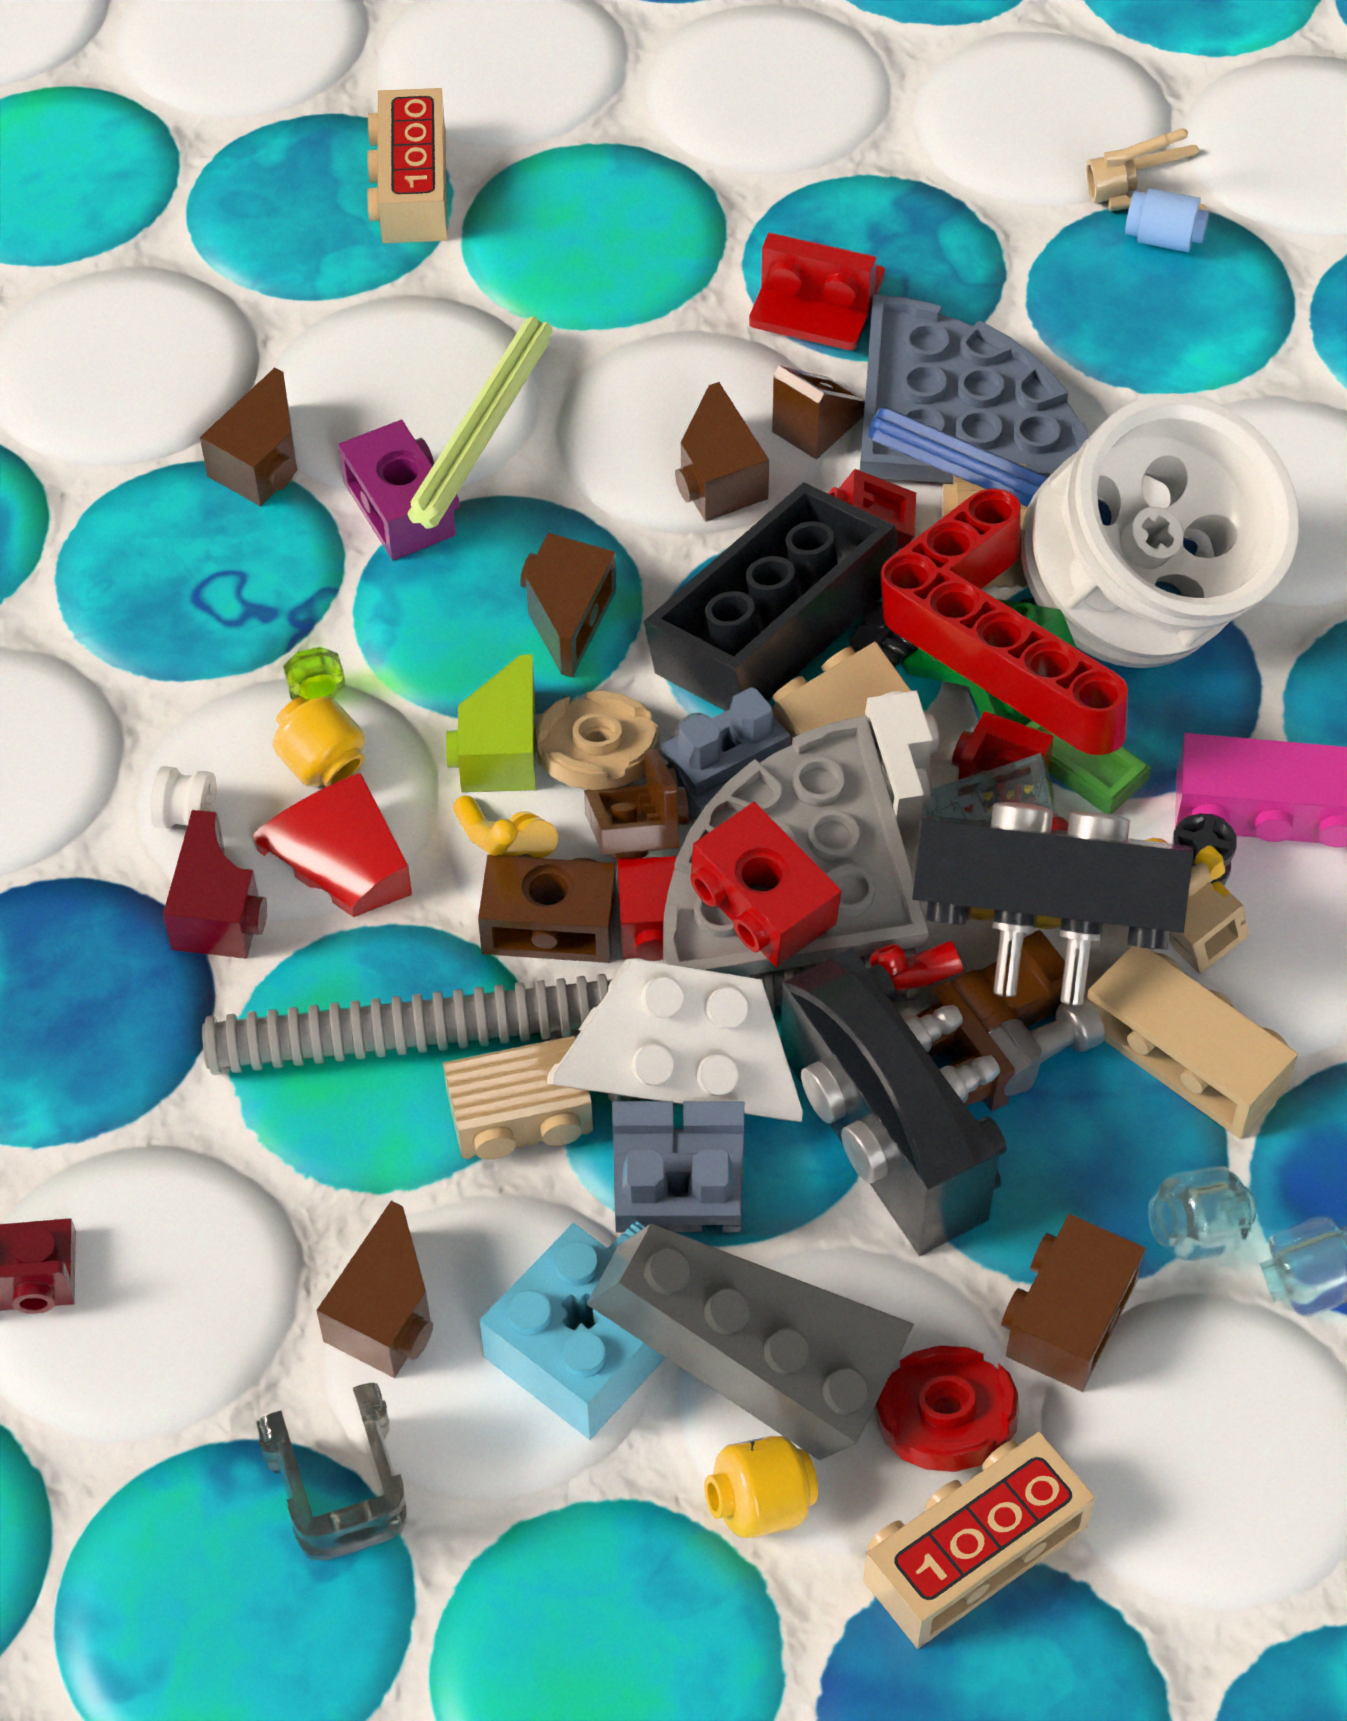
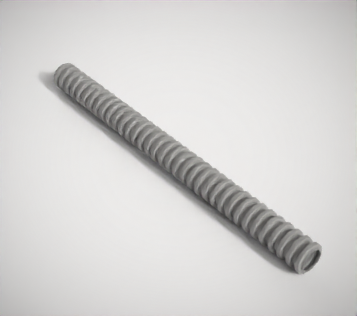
M915 948L903 949L906 958L917 954ZM871 955L859 957L867 969L871 967ZM818 964L743 977L762 980L772 1014L774 1015L775 1009L782 1007L783 981ZM597 974V981L587 982L585 976H577L576 983L566 984L565 978L556 979L555 986H546L545 981L540 980L535 982V988L525 989L524 983L521 982L515 983V990L508 991L504 990V985H495V992L484 993L483 987H475L474 994L464 995L462 989H456L453 991V997H443L442 992L437 991L433 992V999L423 1000L422 994L419 993L413 994L412 1001L402 1002L401 996H392V1003L382 1004L380 998H372L371 1005L361 1006L359 1000H353L350 1003V1008H340L339 1002L330 1003V1010L320 1011L318 1004L310 1005L309 1012L299 1013L298 1007H289L288 1014L279 1015L277 1009H269L266 1017H258L256 1011H251L247 1013V1019H238L236 1014L232 1013L227 1014L226 1021L217 1022L214 1015L206 1016L205 1023L202 1024L206 1068L210 1069L212 1075H220L222 1068L231 1067L233 1073H241L242 1066L251 1065L254 1071L262 1070L263 1063H272L273 1067L278 1069L283 1068L284 1061L293 1060L295 1066H303L304 1059L314 1058L315 1064H323L327 1056H334L336 1062L345 1061L346 1054H355L356 1059L361 1060L366 1058V1052L376 1051V1055L379 1058L386 1057V1050L397 1049L398 1055H406L407 1048L417 1047L419 1053H425L428 1051L429 1045H438L439 1051L448 1050V1043L456 1042L459 1043V1048L462 1049L469 1047L468 1041L479 1040L480 1046H488L489 1039L500 1038L501 1044H508L512 1036H520L521 1042L530 1041V1034H540L542 1040L550 1039L551 1032L561 1031L563 1038L570 1037L571 1030L579 1029L593 1007L598 1006L604 999L612 979L607 980L606 974ZM920 988L896 991V995L905 994L907 1000H914L917 998Z

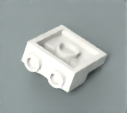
M893 691L882 696L867 698L865 715L868 719L910 869H912L915 846L919 844L922 807L929 806L931 800L932 771L929 762L930 754L938 751L939 735L934 716L932 714L924 715L917 691Z

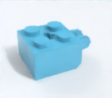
M638 1221L634 1224L632 1223L608 1248L575 1223H572L480 1319L484 1358L589 1440L597 1434L666 1358L586 1304L617 1247L645 1228Z

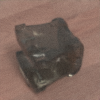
M373 1382L355 1386L352 1388L359 1429L381 1496L314 1518L282 1411L270 1413L256 1421L263 1458L270 1470L275 1474H281L288 1498L287 1508L298 1546L310 1560H329L386 1542L399 1535L407 1522L401 1474L395 1475L384 1440L389 1432V1417L386 1402L382 1398L377 1383Z

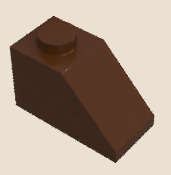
M275 367L200 436L207 477L260 507L277 490L284 489L297 472L284 372Z
M720 382L708 386L681 441V468L675 470V479L682 498L687 503L694 502L705 522L765 501L769 495V459Z
M548 533L538 553H530L526 558L521 572L520 584L522 588L527 589L528 615L561 675L573 678L616 592L615 551Z
M391 1200L316 1311L323 1342L393 1378L396 1377L407 1358L415 1360L424 1351L433 1331V1322L430 1320L426 1289L404 1208L402 1205Z

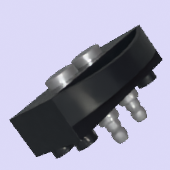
M851 948L783 981L780 1040L788 1065L802 1084L811 1106L818 1116L830 1125L843 1144L845 1152L856 1172L871 1185L920 1257L989 1221L993 1190L1001 1186V1177L997 1169L998 1158L1006 1153L1007 1146L1004 1136L995 1121L989 1116L976 1121L964 1103L968 1099V1093L976 1090L979 1084L986 1085L993 1081L1000 1073V1069L996 1060L991 1055L978 1057L972 1060L970 1065H962L956 1069L953 1066H945L939 1069L927 1052L931 1049V1042L939 1039L942 1034H949L955 1031L963 1023L959 1009L955 1005L943 1006L935 1010L933 1015L927 1014L920 1018L916 1015H909L902 1018L892 1004L896 1000L897 995L888 972L880 964L867 969L854 949Z

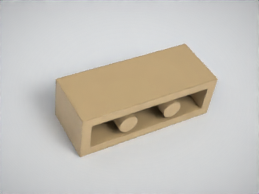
M1131 946L1088 990L1087 999L1098 1011L1105 1028V1042L1239 1139L1252 1128L1289 1087L1298 1053L1291 1049L1277 1032L1269 1028H1261L1237 1011L1223 994L1206 989L1183 973L1178 964L1165 954L1155 953L1149 948Z

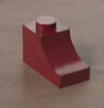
M191 811L165 904L163 918L171 950L247 959L253 934L262 935L267 919V899L258 895L254 871L239 868L224 855L225 848L217 812Z

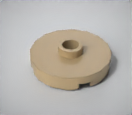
M601 690L585 692L586 699L574 702L570 701L569 696L556 701L541 715L535 729L539 763L551 777L572 787L601 790L618 788L640 779L645 774V750L658 749L659 751L658 725L652 721V713L643 703L624 694Z

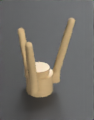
M1182 128L1124 149L1104 152V157L1088 159L1086 162V176L1091 200L1094 203L1107 201L1110 212L1129 209L1132 197L1128 196V191L1137 190L1138 185L1136 170L1196 155L1199 152V148L1197 145H1188L1142 156L1187 138L1188 131ZM1200 204V209L1207 210L1204 204Z

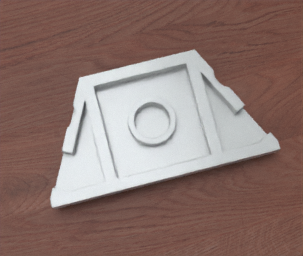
M639 959L625 960L608 985V993L598 1006L593 1007L578 1029L581 1031L561 1062L554 1064L547 1077V1084L654 1101H673L674 1104L683 1105V1101H745L744 1114L793 1122H802L803 1110L761 979Z

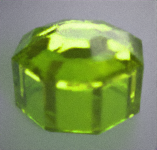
M316 647L299 651L283 665L286 685L292 700L298 697H304L307 701L320 696L334 698L346 686L344 671L338 653L326 648Z

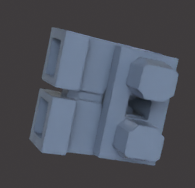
M751 687L733 696L729 710L713 718L697 714L679 723L678 736L662 743V756L668 762L665 764L667 768H675L678 787H685L689 815L696 821L709 801L732 777L756 759L760 763L774 753L791 746V735L774 717L770 704L757 689Z
M612 1101L616 1233H624L636 1221L642 1225L654 1224L675 1233H702V1225H723V1233L741 1232L745 1101H683V1129H674L673 1101Z

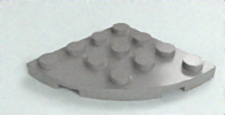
M866 715L833 722L793 737L791 746L774 753L760 763L756 759L750 762L732 777L709 801L689 830L675 861V869L664 911V964L747 976L819 964L851 948L861 957L872 955L878 948L890 944L899 945L902 950L926 946L929 934L920 901L912 900L914 879ZM754 801L842 890L837 924L777 968L761 951L755 953L742 943L734 929L733 922L717 905L710 907L705 904L695 892L690 880L693 843ZM763 884L748 886L756 891L771 890L770 887Z

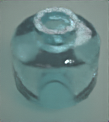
M1210 1166L1169 1174L1159 1184L1156 1194L1150 1200L1148 1209L1149 1225L1157 1242L1166 1247L1168 1251L1180 1260L1192 1261L1237 1252L1247 1242L1257 1213L1256 1202L1251 1191L1243 1185L1236 1174L1221 1166Z
M1319 1215L1272 1233L1268 1244L1272 1259L1261 1262L1259 1265L1274 1303L1287 1298L1293 1311L1302 1317H1310L1347 1304V1224L1339 1227L1332 1217Z

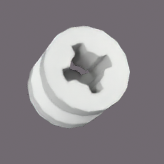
M161 766L154 779L151 795V821L153 826L163 829H170L175 824L187 826L192 810L214 812L217 794L214 773L197 771L192 776L182 775L176 767Z

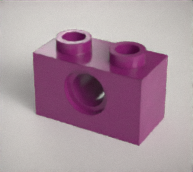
M402 419L338 444L343 482L392 561L456 536L454 511L460 508L457 494L438 525L434 528L426 529L421 523H412L409 519L408 511L411 508V500L433 467L434 460L425 440L422 437L415 439Z

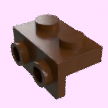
M658 749L645 750L646 785L584 790L585 815L602 855L611 854L612 857L617 859L643 858L649 854V850L679 848L678 826L688 825L689 820L687 794L685 787H678L675 768L666 767Z

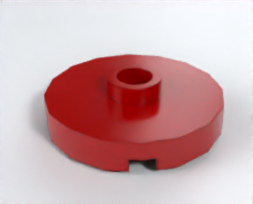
M939 1345L910 1353L899 1360L900 1368L893 1371L889 1376L875 1405L876 1420L884 1443L902 1460L926 1470L957 1472L981 1466L991 1453L1004 1443L1011 1441L1017 1432L1019 1396L1010 1373L999 1363L997 1369L992 1363L984 1361V1353L969 1347Z

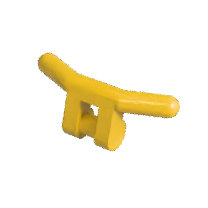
M468 795L460 796L454 802V813L469 840L490 855L518 857L522 854H528L535 858H544L553 853L557 847L558 833L555 827L532 812L520 811L515 813L509 820L501 819L493 822L486 819L473 797Z

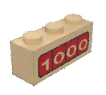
M442 88L378 90V113H368L370 146H378V150H368L369 182L378 183V188H368L367 191L369 220L380 221L382 243L447 241L446 127Z
M1039 1431L1020 1445L1014 1440L1004 1443L985 1460L982 1465V1472L963 1485L959 1480L947 1483L928 1500L925 1505V1512L906 1525L901 1520L890 1523L869 1542L863 1581L917 1649L1088 1527L1096 1497Z

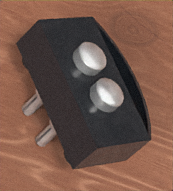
M995 803L993 805L991 822L936 815L923 818L921 820L912 900L928 902L926 920L948 924L965 925L966 920H970L971 907L994 910L992 928L1000 930L993 991L996 995L1003 997L1010 941H1012L1006 997L1016 995L1024 933L1033 932V928L1036 926L1037 915L1061 918L1059 936L1068 938L1060 999L1062 1003L1070 1005L1076 951L1080 949L1073 1006L1082 1005L1084 1002L1091 941H1100L1103 923L1129 926L1127 945L1149 949L1167 950L1169 933H1184L1194 854L1193 846L1128 838L1129 819L1101 812H1072L1069 817L1068 831L1051 829L1053 811L1051 809L1024 803Z

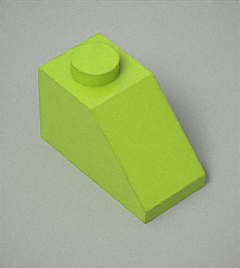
M533 654L519 655L458 705V730L446 731V758L448 768H459L461 792L536 790Z

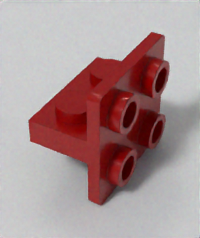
M769 232L762 246L761 289L749 315V326L755 329L853 351L857 348L872 311L873 294H879L885 279V268L876 265L877 257Z

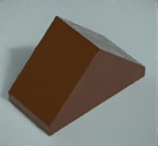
M778 366L773 377L772 433L816 460L864 417L865 399L833 379L823 375Z

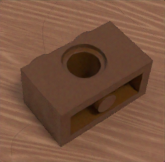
M522 854L518 857L487 855L478 915L481 953L483 955L610 963L617 904L616 863L598 862L591 858H576L573 860L535 858L528 854ZM556 902L553 905H542V903Z

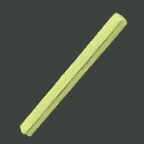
M536 316L529 317L523 322L412 498L411 508L408 511V516L412 523H421L426 529L434 528L438 525L550 343L549 337L553 330L548 322L541 323Z

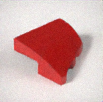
M361 772L340 780L298 801L266 822L252 834L257 852L263 856L271 852L293 867L295 878L310 888L326 891L330 895L332 903L352 917L412 895L409 866Z

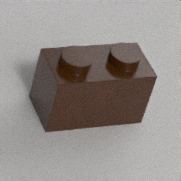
M1068 1214L1057 1237L1050 1233H1046L1043 1236L1030 1267V1271L1037 1273L1030 1290L1027 1292L1017 1288L1006 1308L1001 1323L1002 1327L1010 1330L1006 1357L1083 1392L1138 1282L1146 1248Z

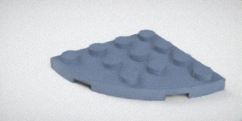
M873 294L860 471L881 479L953 483V475L878 444L868 437L871 421L881 407L890 408L1012 462L1026 463V468L1047 477L1056 471L1065 460L1078 452L1083 443L1089 438L1085 423L1079 422L1067 401L1068 392L1047 366L1011 337L979 320L974 326H971L960 320L941 315L942 306L903 297Z

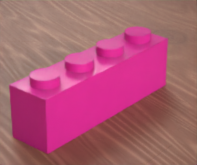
M1184 733L1176 773L1175 828L1187 816L1199 813L1212 814L1224 819L1233 828L1236 836L1255 837L1269 842L1288 840L1322 843L1335 848L1346 847L1347 747Z

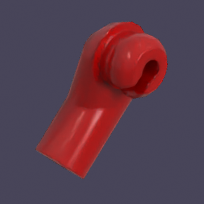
M952 940L907 958L899 945L890 944L878 948L870 957L871 967L877 964L883 966L891 977L896 991L926 987L964 971Z

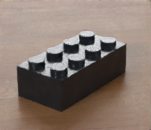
M803 482L644 620L655 674L724 711L730 709L733 696L751 687L757 689L768 702L780 688L789 683L882 598V567L890 557L899 551L895 525Z

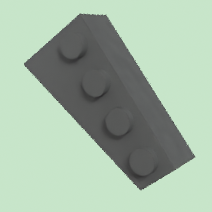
M654 1224L648 1225L617 1247L586 1303L818 1460L858 1442L914 1326V1323Z

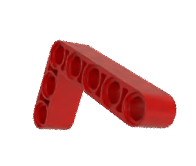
M990 488L973 494L885 562L881 571L883 618L885 624L893 632L1079 751L1090 755H1105L1120 749L1124 744L1127 734L1128 687L1125 680L1114 671L981 590L1012 566L1020 557L1021 505L1013 493L1003 489Z

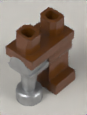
M1040 929L1023 938L1017 993L1015 996L1006 997L1011 956L1009 954L1003 997L993 992L996 961L981 970H972L964 973L952 983L948 980L933 987L929 1007L916 1015L918 1018L927 1014L933 1015L935 1010L950 1005H955L962 1015L963 1023L955 1031L949 1034H942L939 1039L931 1042V1049L927 1052L930 1057L946 1050L954 1061L947 1066H953L955 1069L962 1065H970L972 1060L981 1056L991 1055L996 1060L1000 1073L990 1083L986 1085L979 1084L976 1090L968 1093V1099L964 1103L965 1106L983 1100L989 1110L993 1112L1008 1104L1009 1096L1023 1091L1026 1093L1033 1086L1042 1062L1068 1046L1077 1052H1085L1103 1043L1105 1040V1028L1102 1019L1094 1005L1086 997H1084L1082 1005L1073 1006L1074 998L1071 999L1070 1005L1061 1002L1065 960ZM1056 1013V1021L1031 1031L1027 1029V1027Z

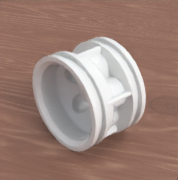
M1174 393L1147 396L1132 401L1113 413L1083 443L1078 452L1065 460L1036 491L1028 505L1021 530L1020 548L1024 575L1038 606L1061 609L1075 645L1082 651L1102 661L1125 667L1150 668L1168 665L1198 650L1217 635L1230 621L1243 615L1271 593L1281 582L1290 567L1297 547L1299 536L1298 503L1290 476L1277 452L1267 439L1243 417L1216 402L1197 396ZM1144 475L1167 486L1170 492V504L1168 507L1160 508L1148 505L1142 491ZM1097 496L1101 497L1110 508L1112 516L1110 526L1103 525L1101 521ZM1198 529L1207 534L1212 544L1214 558H1201L1189 553L1183 546L1185 530ZM1155 583H1170L1183 596L1164 591L1156 587Z

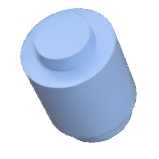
M1149 188L1147 193L1134 191L1128 211L1125 235L1137 237V243L1189 253L1192 242L1203 243L1209 211L1200 209V197Z

